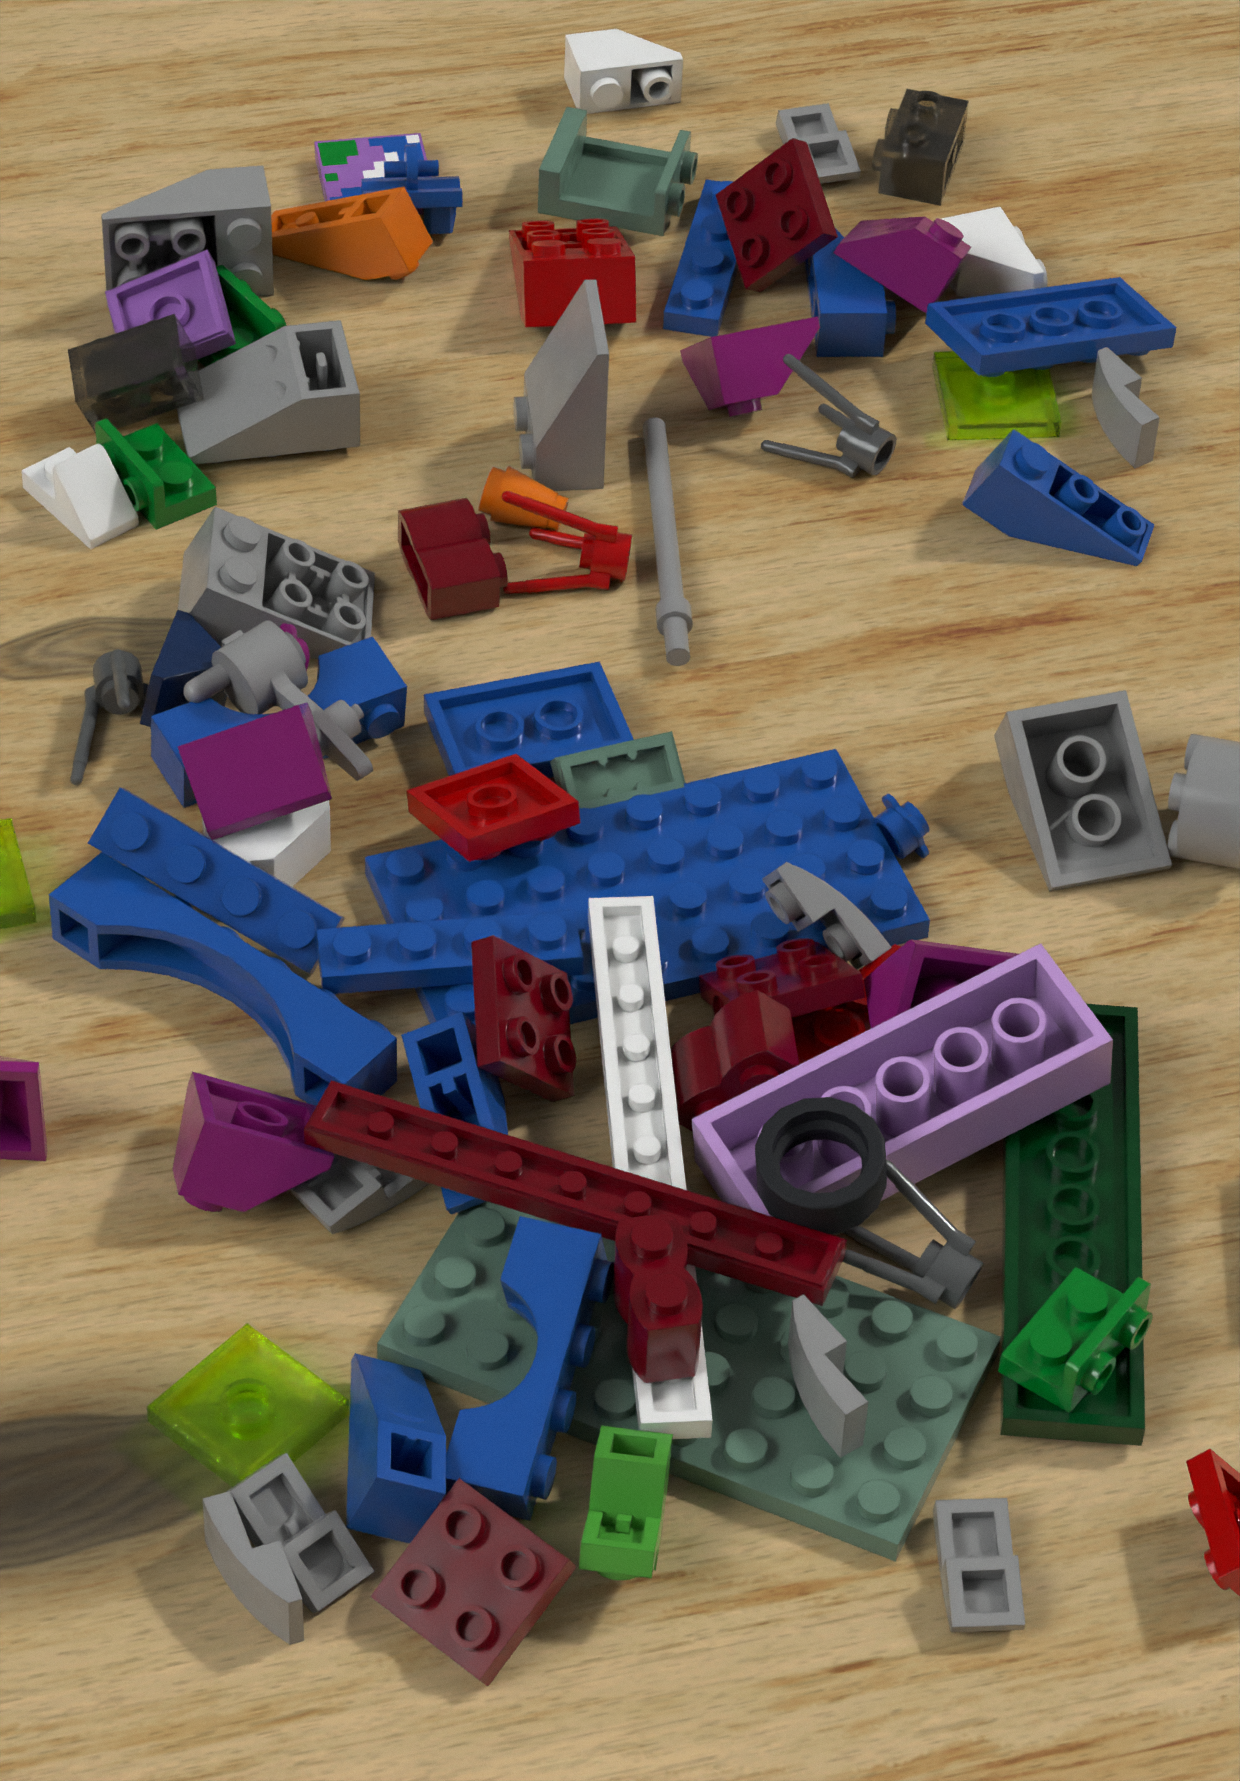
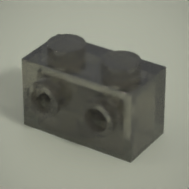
M906 89L899 109L890 108L885 126V139L879 138L876 143L872 170L880 171L879 194L941 206L964 145L968 100L942 96L933 91Z
M175 314L68 349L75 402L95 433V423L106 418L118 429L204 400L195 347Z

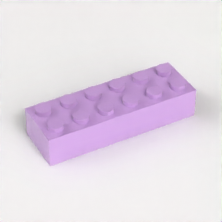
M1040 943L693 1118L692 1130L695 1162L721 1201L771 1216L757 1191L755 1144L763 1125L780 1108L804 1098L831 1097L856 1105L874 1119L885 1138L886 1160H890L915 1184L1110 1084L1113 1039ZM810 1140L793 1147L780 1161V1174L783 1179L795 1188L811 1193L834 1192L846 1187L862 1171L860 1155L846 1144L832 1140ZM888 1177L887 1187L881 1201L900 1192Z

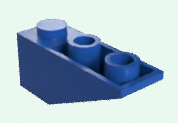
M1015 429L976 468L962 503L963 506L1009 537L1133 566H1138L1142 562L1154 528V524L1141 516L1138 511L1126 506L1095 485L1091 479L1079 474L1048 453L1041 445L1032 442Z
M355 1353L351 1359L347 1529L411 1543L446 1493V1435L421 1370Z

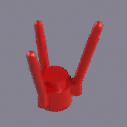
M504 491L502 493V500L506 503L585 532L584 537L557 531L531 528L529 536L532 539L581 550L579 568L590 570V574L508 582L507 587L503 588L506 594L588 587L609 590L610 579L626 580L632 534L618 532V526L600 524L511 491Z

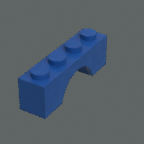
M373 636L318 656L317 683L308 697L323 710L338 700L345 701L350 707L357 704L362 709L364 717L359 720L361 733L351 738L355 744L372 738L385 737L394 730L404 727L407 685ZM209 697L199 703L189 702L151 716V757L183 808L194 805L197 801L178 746L270 714L237 712L222 706Z
M519 1217L500 1281L508 1307L523 1317L538 1336L536 1355L525 1378L509 1394L488 1405L459 1411L446 1453V1495L460 1478L508 1515L531 1521L537 1498L546 1500L549 1497L557 1466L556 1457L550 1456L556 1433H567L571 1425L576 1405V1392L570 1390L576 1366L586 1368L590 1361L595 1341V1326L589 1325L595 1302L604 1304L607 1301L614 1277V1262L607 1261L601 1234L527 1217Z

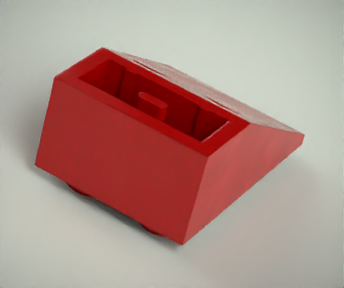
M600 218L580 219L576 221V228L555 229V224L552 221L536 220L523 222L522 230H509L519 312L525 327L555 326L584 280H596L604 324L637 323L635 255L618 227L609 226V220Z

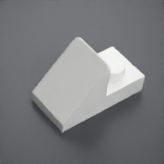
M95 444L79 453L68 447L22 470L23 488L90 549L139 525L138 515L106 450L101 444Z

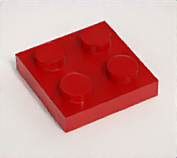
M517 754L406 790L409 813L469 862L492 859L498 856L502 850L528 841L546 840L553 837L557 831L580 824L579 801Z

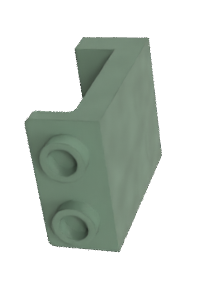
M566 107L539 168L538 213L573 220L588 218L609 220V226L664 236L671 216L679 217L685 198V184L692 185L695 179L698 153L690 151L691 131H679L671 152L586 137L587 110Z

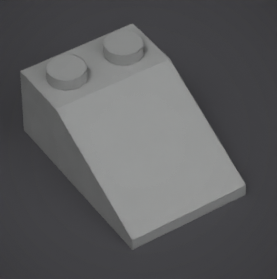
M584 280L525 371L524 396L514 397L515 430L526 432V434L519 435L521 469H531L532 478L554 491L604 489L609 350L596 280Z
M1126 690L1006 712L994 738L1008 793L1049 891L1170 869L1172 863Z

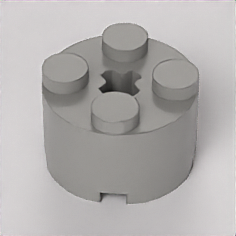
M1191 734L1187 743L1184 768L1187 770V773L1176 772L1174 774L1169 792V810L1179 811L1178 820L1173 822L1169 834V856L1240 869V742Z

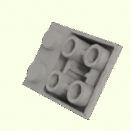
M263 165L209 169L101 214L106 291L208 250L215 261L216 267L224 265L238 279L246 281L257 296L274 295L271 203Z
M341 320L283 326L173 384V394L186 455L194 464L276 457L313 451H332L360 446V392Z
M214 507L184 552L178 610L190 613L221 647L222 640L238 630L246 633L267 620L275 623L278 627L283 623L292 624L297 630V637L306 642L310 659H318L319 655L371 637L375 573L360 567L354 562L345 561L311 547L301 540L292 539L258 525L248 518Z

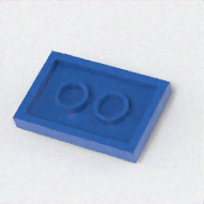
M600 661L424 694V714L449 776L517 754L546 777L552 778L554 775L550 761L556 757L634 740Z

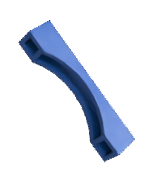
M101 852L49 894L52 938L97 968L137 970L178 978L202 986L231 1001L257 1021L276 1044L290 1072L295 1096L306 1103L317 1106L331 1080L380 1096L397 1082V1037L392 1035L383 1024L363 1017L341 1003L329 990L317 988L292 972L280 959L268 957L244 942L232 929L226 926H219L195 911L187 901L178 896L168 894L146 880L141 874L122 865L107 854Z

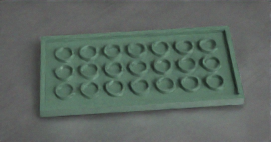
M488 1201L460 1211L378 1341L377 1359L419 1369L424 1379L489 1404L509 1394L522 1382L530 1370L536 1355L538 1336L523 1317L508 1307L500 1278L520 1216L554 1224L558 1223ZM602 1237L607 1261L614 1262L615 1241ZM695 1267L697 1285L700 1289L703 1304L701 1323L713 1420L711 1438L672 1439L669 1474L896 1562L999 1353L1001 1336L836 1275L823 1306L813 1305L847 1341L843 1375L868 1401L863 1445L840 1458L812 1421L794 1381L789 1360L788 1337L792 1301L796 1298ZM613 1282L607 1301L604 1304L595 1302L589 1325L595 1326V1341L592 1355L586 1368L576 1366L570 1390L576 1392V1405L571 1425L566 1434L597 1445L601 1425L639 1430L633 1369L627 1353L628 1324L623 1320L616 1308L613 1297Z

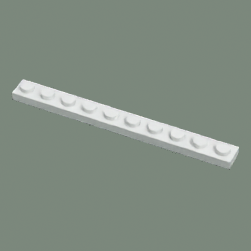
M653 896L589 898L588 923L612 1166L616 1169L686 1190ZM687 1264L686 1270L697 1283L695 1266ZM701 1323L699 1363L695 1377L645 1384L633 1370L639 1430L673 1434L672 1439L711 1438L713 1420Z

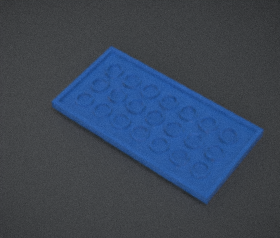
M837 749L684 783L682 788L652 795L640 794L626 801L591 809L579 808L580 824L557 831L549 839L528 841L502 850L498 856L488 860L469 862L442 839L365 857V875L386 924L575 910L584 961L583 975L567 976L573 994V1003L569 1009L570 1024L598 1018L588 923L589 898L653 896L665 1001L700 993L699 975L716 971L717 961L725 957L747 954L752 955L754 959L776 954V947L779 944L800 938L812 939L830 950L823 937V931L826 930V927L820 919L798 932L792 922L789 924L782 922L768 904L765 893L769 889L762 878L786 862L808 871L843 894L873 923L890 946L906 943L910 939L920 940L928 938L930 919L879 826L873 823L874 817ZM473 983L415 988L430 1024L463 1011L476 1026Z

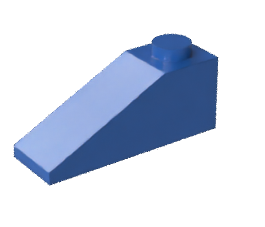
M836 229L838 237L804 261L811 318L818 316L820 325L818 332L814 336L816 356L883 357L885 334L895 333V301L885 299L884 286L833 253L838 244L844 239L843 235Z
M463 1011L401 1035L420 1108L508 1135L505 1099L499 1077L478 1067L476 1026ZM441 1187L446 1210L451 1215L486 1202Z

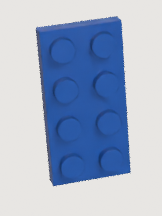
M1121 277L928 303L925 324L975 373L986 377H998L1007 371L1028 368L1046 370L1055 364L1076 361L1094 363L1097 361L1098 350L1108 347L1116 355H1146L1151 350L1172 348L1177 328Z

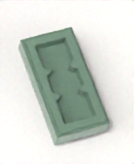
M672 731L564 755L550 761L555 783L579 801V808L591 809L626 801L640 794L652 795L684 787L685 783Z

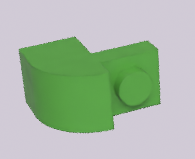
M601 1425L593 1460L589 1511L581 1541L579 1569L597 1571L601 1576L612 1580H630L635 1577L652 1578L653 1570L656 1571L673 1434Z

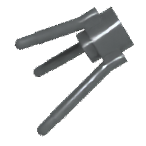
M786 354L783 357V362L841 411H836L825 403L818 407L820 414L842 428L836 442V448L843 452V455L838 457L770 440H764L761 443L762 450L837 469L851 478H855L861 469L871 475L879 474L892 457L896 446V436L879 427L880 422L859 410L793 355Z
M116 649L104 653L93 665L94 685L87 688L84 693L86 706L70 777L73 785H80L83 781L99 709L104 707L108 712L117 715L127 714L137 706H140L143 710L149 685L143 683L141 664L132 653Z
M886 1160L887 1177L947 1242L943 1246L933 1239L919 1258L861 1226H856L842 1233L911 1270L912 1273L851 1250H846L843 1262L915 1291L934 1304L941 1300L953 1309H956L970 1290L984 1265L982 1261L969 1254L976 1241L956 1229L907 1176L890 1160Z

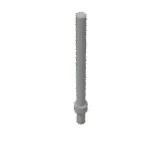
M650 418L643 424L660 592V601L655 608L657 629L664 636L667 662L673 666H682L690 660L688 633L693 627L691 605L684 598L666 425L660 418Z

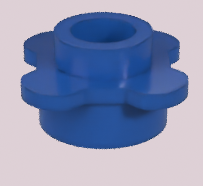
M887 793L881 799L886 809L873 818V823L879 826L894 855L904 859L915 851L921 858L928 856L930 853L923 837L930 829L924 816L912 803L907 801L900 806L891 794Z

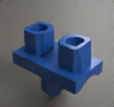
M405 145L404 161H384V178L361 179L362 194L405 187L415 208H423V223L430 234L452 233L456 217V207H463L462 188H460L459 176L436 177L439 176L438 160H417L416 145Z

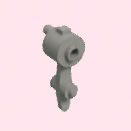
M264 621L246 633L238 630L222 640V647L212 654L213 667L186 683L184 696L189 702H202L224 690L235 707L240 712L247 714H263L274 706L285 710L308 702L312 711L322 757L327 755L357 781L373 772L371 761L351 739L361 733L359 720L364 717L362 709L357 704L350 707L345 701L338 700L323 710L304 694L301 689L305 688L308 684L307 671L304 665L306 662L305 654L298 641L290 633L284 632L271 621Z

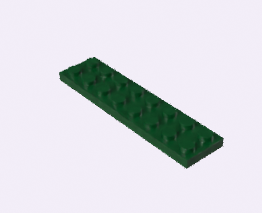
M1087 1004L1113 1039L1110 1084L1008 1135L1003 1140L1001 1354L1075 1267L1123 1294L1137 1277L1143 1279L1138 1007ZM1144 1338L1134 1350H1130L1127 1347L1123 1348L1116 1357L1114 1370L1103 1389L1096 1395L1087 1392L1070 1413L1001 1374L1000 1435L1142 1446L1145 1433Z

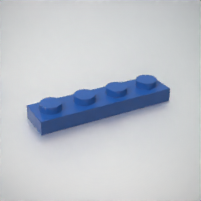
M705 180L665 306L663 329L709 337L718 336L738 271V264L716 194L733 181Z
M119 788L88 841V844L309 974H313L319 964L316 929L340 928L345 919L338 913L125 788Z
M575 910L316 929L321 986L333 994L473 983L471 942L492 935L566 972L567 976L583 975L584 956Z

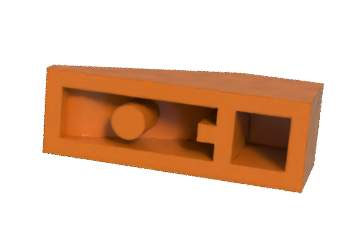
M405 187L276 210L271 215L273 255L363 280L388 276L390 279L396 280L408 276L418 268V261L433 242Z

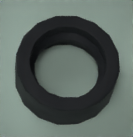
M831 1097L804 1098L780 1108L763 1125L755 1144L757 1191L771 1216L823 1233L839 1234L862 1224L879 1207L887 1187L885 1138L874 1119L856 1105ZM810 1140H832L846 1144L860 1155L862 1171L846 1187L834 1192L811 1193L795 1188L783 1179L780 1174V1161L793 1147Z

